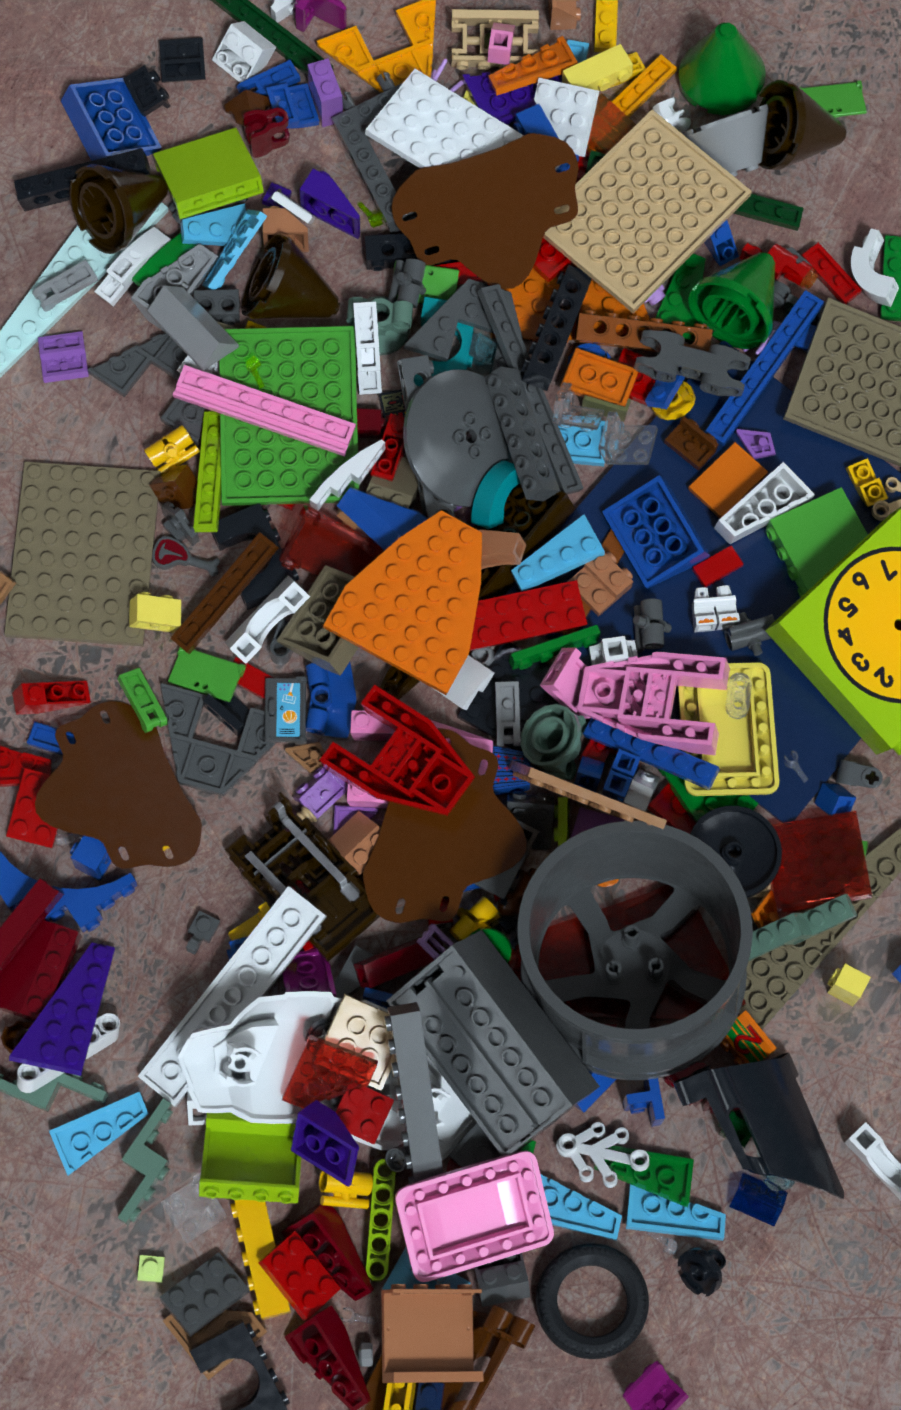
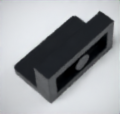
M208 694L203 700L204 707L239 737L244 730L250 709L234 695L231 702H227Z

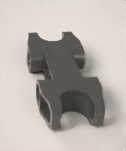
M643 331L640 342L645 346L653 348L658 355L652 358L637 357L634 365L636 371L652 379L668 383L674 382L676 376L680 375L701 381L700 389L706 393L717 396H742L745 385L738 380L732 379L727 371L731 369L748 370L751 361L749 356L731 347L718 344L710 345L708 352L684 346L685 338L679 334L669 331Z

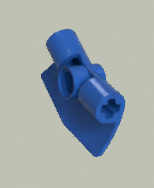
M350 662L341 676L327 671L314 663L308 664L305 668L311 700L306 718V731L322 736L348 738L351 727L352 710H355L357 699ZM320 694L328 697L323 703L315 699Z

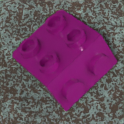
M296 0L295 2L296 29L302 32L306 30L314 16L341 30H344L347 26V8L340 0Z
M658 1361L646 1366L642 1375L635 1382H631L623 1394V1398L631 1410H677L689 1398L669 1378L662 1364Z

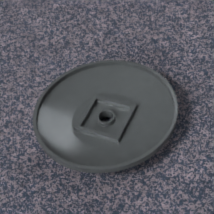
M468 370L445 371L426 380L414 393L406 410L403 427L405 452L413 473L421 485L442 502L458 507H472L478 487L488 471L503 460L514 463L484 376ZM467 431L470 432L472 436V440L470 443L466 440Z

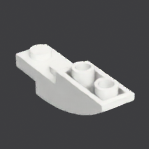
M155 227L145 232L130 244L106 270L108 275L94 292L114 307L133 283L132 278L171 239Z

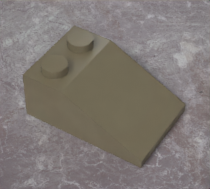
M406 457L402 458L393 482L372 476L366 493L375 495L377 498L388 502L397 503L399 506L407 509H412L418 493V484Z

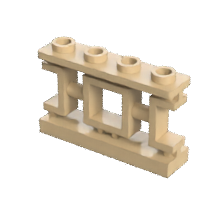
M452 9V32H462V49H452L451 67H456L459 70H466L469 67L489 70L490 68L502 69L507 66L489 63L488 49H484V33H491L494 22L523 26V37H513L512 46H523V56H511L509 64L521 62L522 57L527 54L532 56L538 53L539 50L528 49V33H538L539 10ZM467 26H480V36H467ZM467 45H480V56H467Z

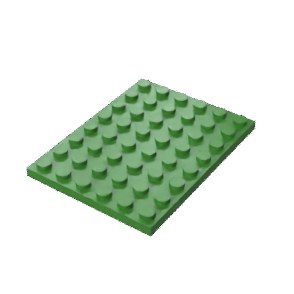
M355 326L224 329L239 344V348L219 360L221 378L356 424V428L344 457L220 414L222 506L255 505L257 503L261 505L310 503L309 499L323 482L342 464L358 453ZM352 480L339 498L331 493L325 503H339L350 487L359 490V484Z

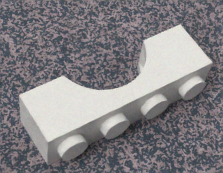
M288 575L225 641V644L246 664L262 648L263 641L270 630L281 619L295 613L310 596Z
M865 1122L844 1143L901 1201V1163L890 1153L883 1139Z

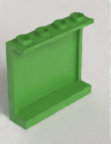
M842 487L770 519L766 526L767 537L771 542L775 543L779 559L785 562L790 579L792 581L795 580L799 587L798 593L800 597L868 535Z

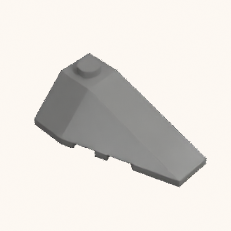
M198 244L180 256L177 261L168 267L165 266L153 277L144 280L131 297V300L150 323L164 331L147 312L164 285L183 287L193 296L194 290H197L218 256L201 244Z

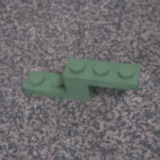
M843 894L805 913H791L753 931L749 961L783 945H796L856 917L857 914L849 895Z
M63 1073L36 1091L24 1093L18 1089L16 1080L10 1083L3 1080L5 1076L0 1074L1 1092L49 1112L60 1086L102 1104L106 1103L109 1096L104 1091V1086L96 1082H92L91 1085L82 1082L83 1077L79 1075H66Z
M164 1098L121 1159L123 1163L144 1176V1179L118 1216V1219L126 1225H129L131 1221L134 1223L142 1212L139 1208L145 1200L148 1202L156 1191L153 1187L158 1180L163 1181L170 1170L168 1168V1160L147 1147L148 1143L152 1145L160 1133L157 1130L162 1122L166 1124L173 1114V1111H171L173 1108L172 1104Z

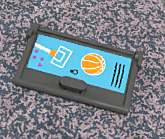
M306 677L265 679V742L295 743V745L307 743Z

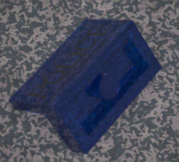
M742 1173L729 1207L771 1226H775L783 1210L788 1192L746 1173Z

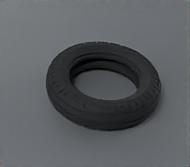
M587 1243L570 1247L559 1253L549 1262L542 1272L537 1285L535 1305L538 1320L543 1331L558 1348L579 1358L602 1359L623 1351L638 1337L647 1319L649 1295L642 1273L628 1256L607 1245ZM597 1266L610 1271L620 1280L626 1293L627 1306L621 1323L613 1331L602 1336H585L575 1332L564 1322L558 1309L557 1297L562 1281L572 1271L581 1267Z

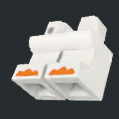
M728 585L717 587V597L709 598L708 588H696L692 604L694 632L715 631V628L717 630H728L729 627L739 625L740 618L736 608V596H732Z

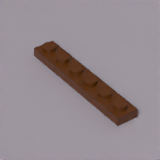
M259 532L170 639L190 655L279 548Z

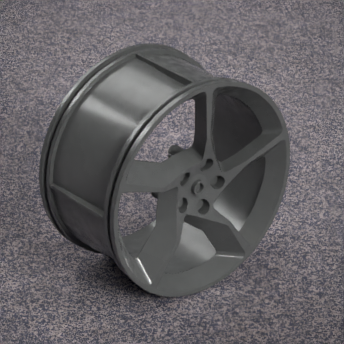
M643 821L613 822L588 829L568 839L547 856L535 871L524 892L518 917L521 982L588 1071L621 1080L656 1079L680 1072L702 1060L722 1042L735 1023L742 1007L746 989L747 965L753 938L752 917L746 894L739 879L725 860L710 846L685 831L668 825L661 829L648 825ZM624 878L649 879L668 884L674 888V892L652 917L631 924L618 931L610 929L606 917L591 893V888L595 885ZM567 905L571 907L589 934L595 971L592 974L544 980L538 970L541 944L550 923L556 914ZM701 906L713 918L724 939L729 962V975L726 980L691 969L663 941L679 929ZM666 984L683 996L704 1005L698 1011L682 1020L656 1028H649L650 1017ZM583 997L628 1000L630 1008L626 1017L625 1028L612 1027L588 1019L571 1009L564 1002Z

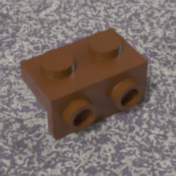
M685 416L681 418L680 424L664 441L668 447L698 471L716 453L718 447L714 436L703 432L694 420L687 419Z

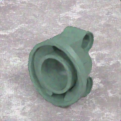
M385 296L370 297L368 299L362 297L349 298L346 318L349 326H355L353 303L376 302L377 313L389 316L386 320L378 322L380 356L390 355L400 350L407 342L411 331L413 304L408 301L391 303L388 301V297Z
M558 704L547 705L535 711L526 721L521 733V748L524 756L545 773L562 780H572L576 774L574 759L579 755L581 750L580 738L586 729L584 716L576 715L569 708Z

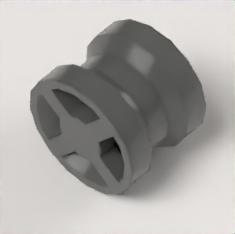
M779 281L774 283V308H783L785 298L791 294L790 288Z

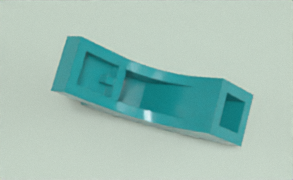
M503 460L493 466L485 475L474 498L471 523L486 529L503 524L504 507L511 490L520 484L514 463Z

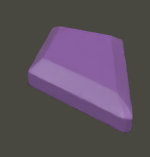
M742 429L736 430L737 436L754 459L774 456L776 454L771 433Z

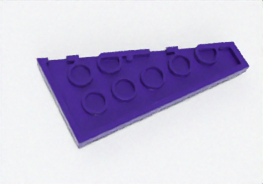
M490 72L477 76L462 74V80L475 106L506 125L515 121L516 113L537 105L534 97L538 82L496 96L489 83L488 76ZM562 74L548 80L562 83Z

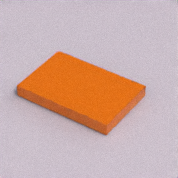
M575 348L560 389L583 398L584 395L626 407L639 372L633 367Z
M735 442L689 486L688 490L717 517L722 518L767 476L768 471Z

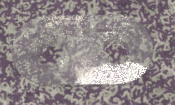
M744 673L733 674L729 678L727 685L725 709L727 714L734 719L744 718L750 708L752 681ZM742 681L744 685L739 686L736 682ZM739 702L742 706L736 707L734 703Z

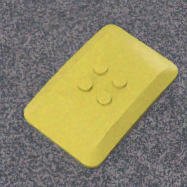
M728 663L730 671L726 690L678 686L680 720L715 723L719 732L716 755L683 751L714 764L720 769L710 790L684 780L687 792L693 796L767 795L774 793L779 787V771L769 668L763 663Z

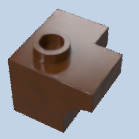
M245 90L224 106L226 113L235 116L237 124L244 125V113L252 110L265 111L271 105L267 96L252 92L251 90Z
M188 464L170 467L163 476L153 479L149 484L159 502H171L175 506L173 509L177 507L188 509L195 504L193 490L198 481Z

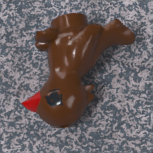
M530 868L528 873L521 869L518 873L521 879L518 881L515 889L507 893L504 900L494 895V900L497 902V910L503 917H515L519 914L524 892L537 869Z

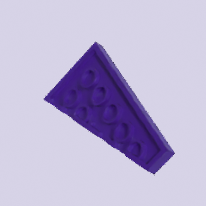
M93 942L90 944L12 1051L9 1061L79 1076L82 1075L114 957L115 947Z

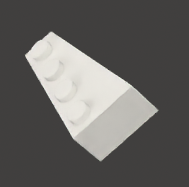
M783 462L720 518L714 529L729 544H732L766 526L770 519L810 502L815 494Z

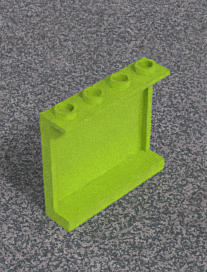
M237 128L153 153L156 170L161 173L174 200L179 219L264 193L261 175Z
M231 1112L207 1113L199 1197L255 1200L258 1202L269 1201L284 1204L298 1203L301 1157L291 1151L296 1123H250Z

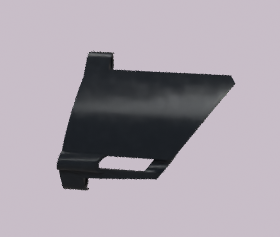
M789 1052L771 1060L712 1069L711 1065L694 1071L689 1076L673 1082L682 1106L692 1104L704 1098L707 1099L743 1169L758 1175H773L799 1182L827 1192L839 1199H844V1190L796 1080L799 1074ZM740 1108L760 1157H751L745 1154L729 1117L732 1109Z

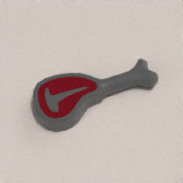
M163 536L158 539L154 546L152 561L159 569L167 570L177 565H191L207 570L212 577L217 576L219 573L217 566L220 564L219 558L206 561L193 557L187 547L175 538Z

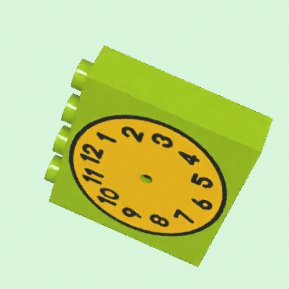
M901 507L889 514L765 630L876 755L891 749L898 756L901 755Z

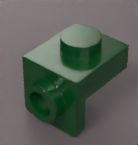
M731 1111L729 1117L744 1149L751 1137L745 1120L736 1116V1112ZM721 1128L718 1135L727 1139L724 1131Z

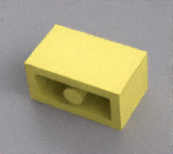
M148 592L138 593L130 600L129 627L173 633L181 626V600L173 599V596L170 595L156 597Z
M845 963L841 969L836 968L827 983L830 986L827 993L853 1007L861 998L871 977Z

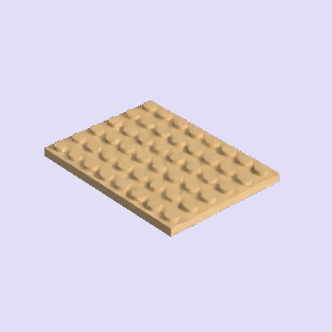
M652 109L576 183L575 192L578 202V214L570 222L551 227L545 232L543 238L628 310L634 313L751 196L752 191ZM569 206L557 207L554 212L555 214L567 212Z

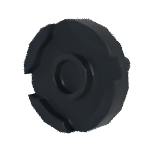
M698 1247L690 1248L678 1260V1267L681 1265L683 1272L680 1275L681 1280L694 1294L699 1295L703 1293L706 1294L705 1297L710 1296L722 1284L721 1270L726 1265L725 1256L717 1250L705 1251Z

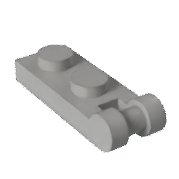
M85 259L35 288L32 294L37 300H40V306L47 312L58 303L98 281V278ZM52 291L54 295L48 298L47 293Z
M519 681L495 682L497 747H504V744H513V747L520 746ZM504 729H513V735H504Z

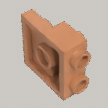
M610 552L586 563L577 574L567 581L577 580L581 599L598 617L630 590L633 584L631 572L626 568L621 569L616 564L615 556Z

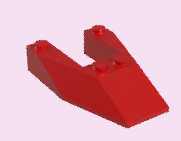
M374 685L361 702V705L366 713L395 731L376 759L369 765L340 745L332 742L319 761L330 773L377 799L448 816L475 776L430 719Z

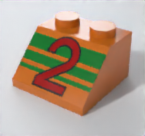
M746 1010L737 1017L729 1033L720 1043V1046L726 1052L730 1051L735 1057L734 1063L736 1065L764 1061L777 1049Z

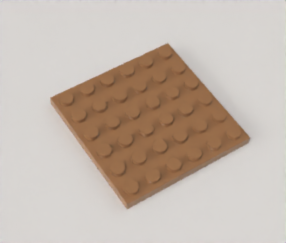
M511 760L508 769L514 771L513 776L629 822L643 821L648 825L661 829L665 827L667 822L665 819Z

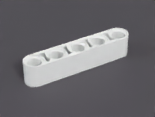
M106 1013L97 1018L91 1038L93 1042H90L86 1059L118 1039L120 1020L115 1014ZM105 1027H111L113 1029L106 1030ZM21 1064L17 1070V1087L24 1093H31L65 1072ZM25 1076H31V1077H33V1078H32V1079H24L23 1077H25Z

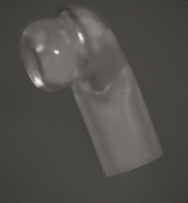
M70 832L68 834H56L57 846L74 845L75 842H80L83 835Z

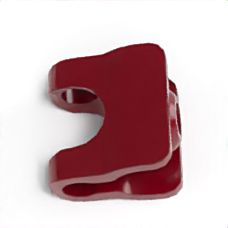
M284 109L252 110L243 114L244 132L247 142L251 146V153L254 158L267 155L273 149L288 144L290 134L286 127L289 124V117ZM276 116H281L283 118V121L281 122H272L273 118ZM276 133H282L285 135L282 139H276L274 137Z

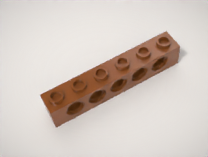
M583 310V313L577 315L574 342L656 352L653 348L645 346L640 342L641 338L638 336L639 328H646L653 331L666 330L681 336L684 333H689L693 337V342L691 345L684 343V346L708 352L711 345L713 329H707V325L694 324L693 327L685 326V322L672 321L671 324H664L662 319L650 318L648 322L641 321L639 316L631 315L624 319L618 318L619 314L605 313V316L596 315L597 312L592 310ZM596 322L604 325L605 331L603 334H598L594 331L593 326ZM617 325L626 327V336L621 337L617 335Z

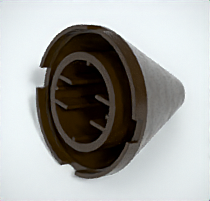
M775 80L769 83L759 96L763 97L760 106L768 105L760 167L769 170L783 169L838 146L846 138L844 125L793 82Z
M90 164L79 168L75 172L78 174L76 179L71 180L70 202L78 227L81 231L87 230L92 237L89 243L97 250L106 254H114L124 250L168 193L167 185L160 176L98 164Z
M281 232L275 234L264 247V249L268 250L262 260L257 259L249 276L241 304L247 308V312L242 310V314L251 319L329 318L332 315H336L340 308L338 296L289 236Z

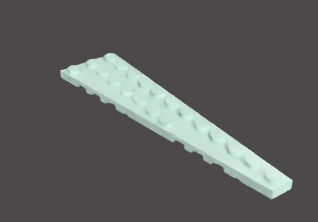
M161 202L130 244L153 228L169 212L166 205ZM77 225L0 330V378L38 341V337H42L107 273L106 270L124 250L114 254H106L97 250L89 243L92 237L87 230L81 231ZM86 259L96 274L98 281L58 303L50 311L45 312L40 306V300H37L32 294L33 290ZM52 291L47 293L48 298L54 295Z

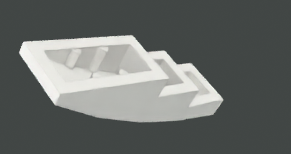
M376 302L353 303L359 395L382 393Z
M379 440L342 464L309 499L310 506L319 511L331 493L339 498L352 480L360 485L385 451V442Z

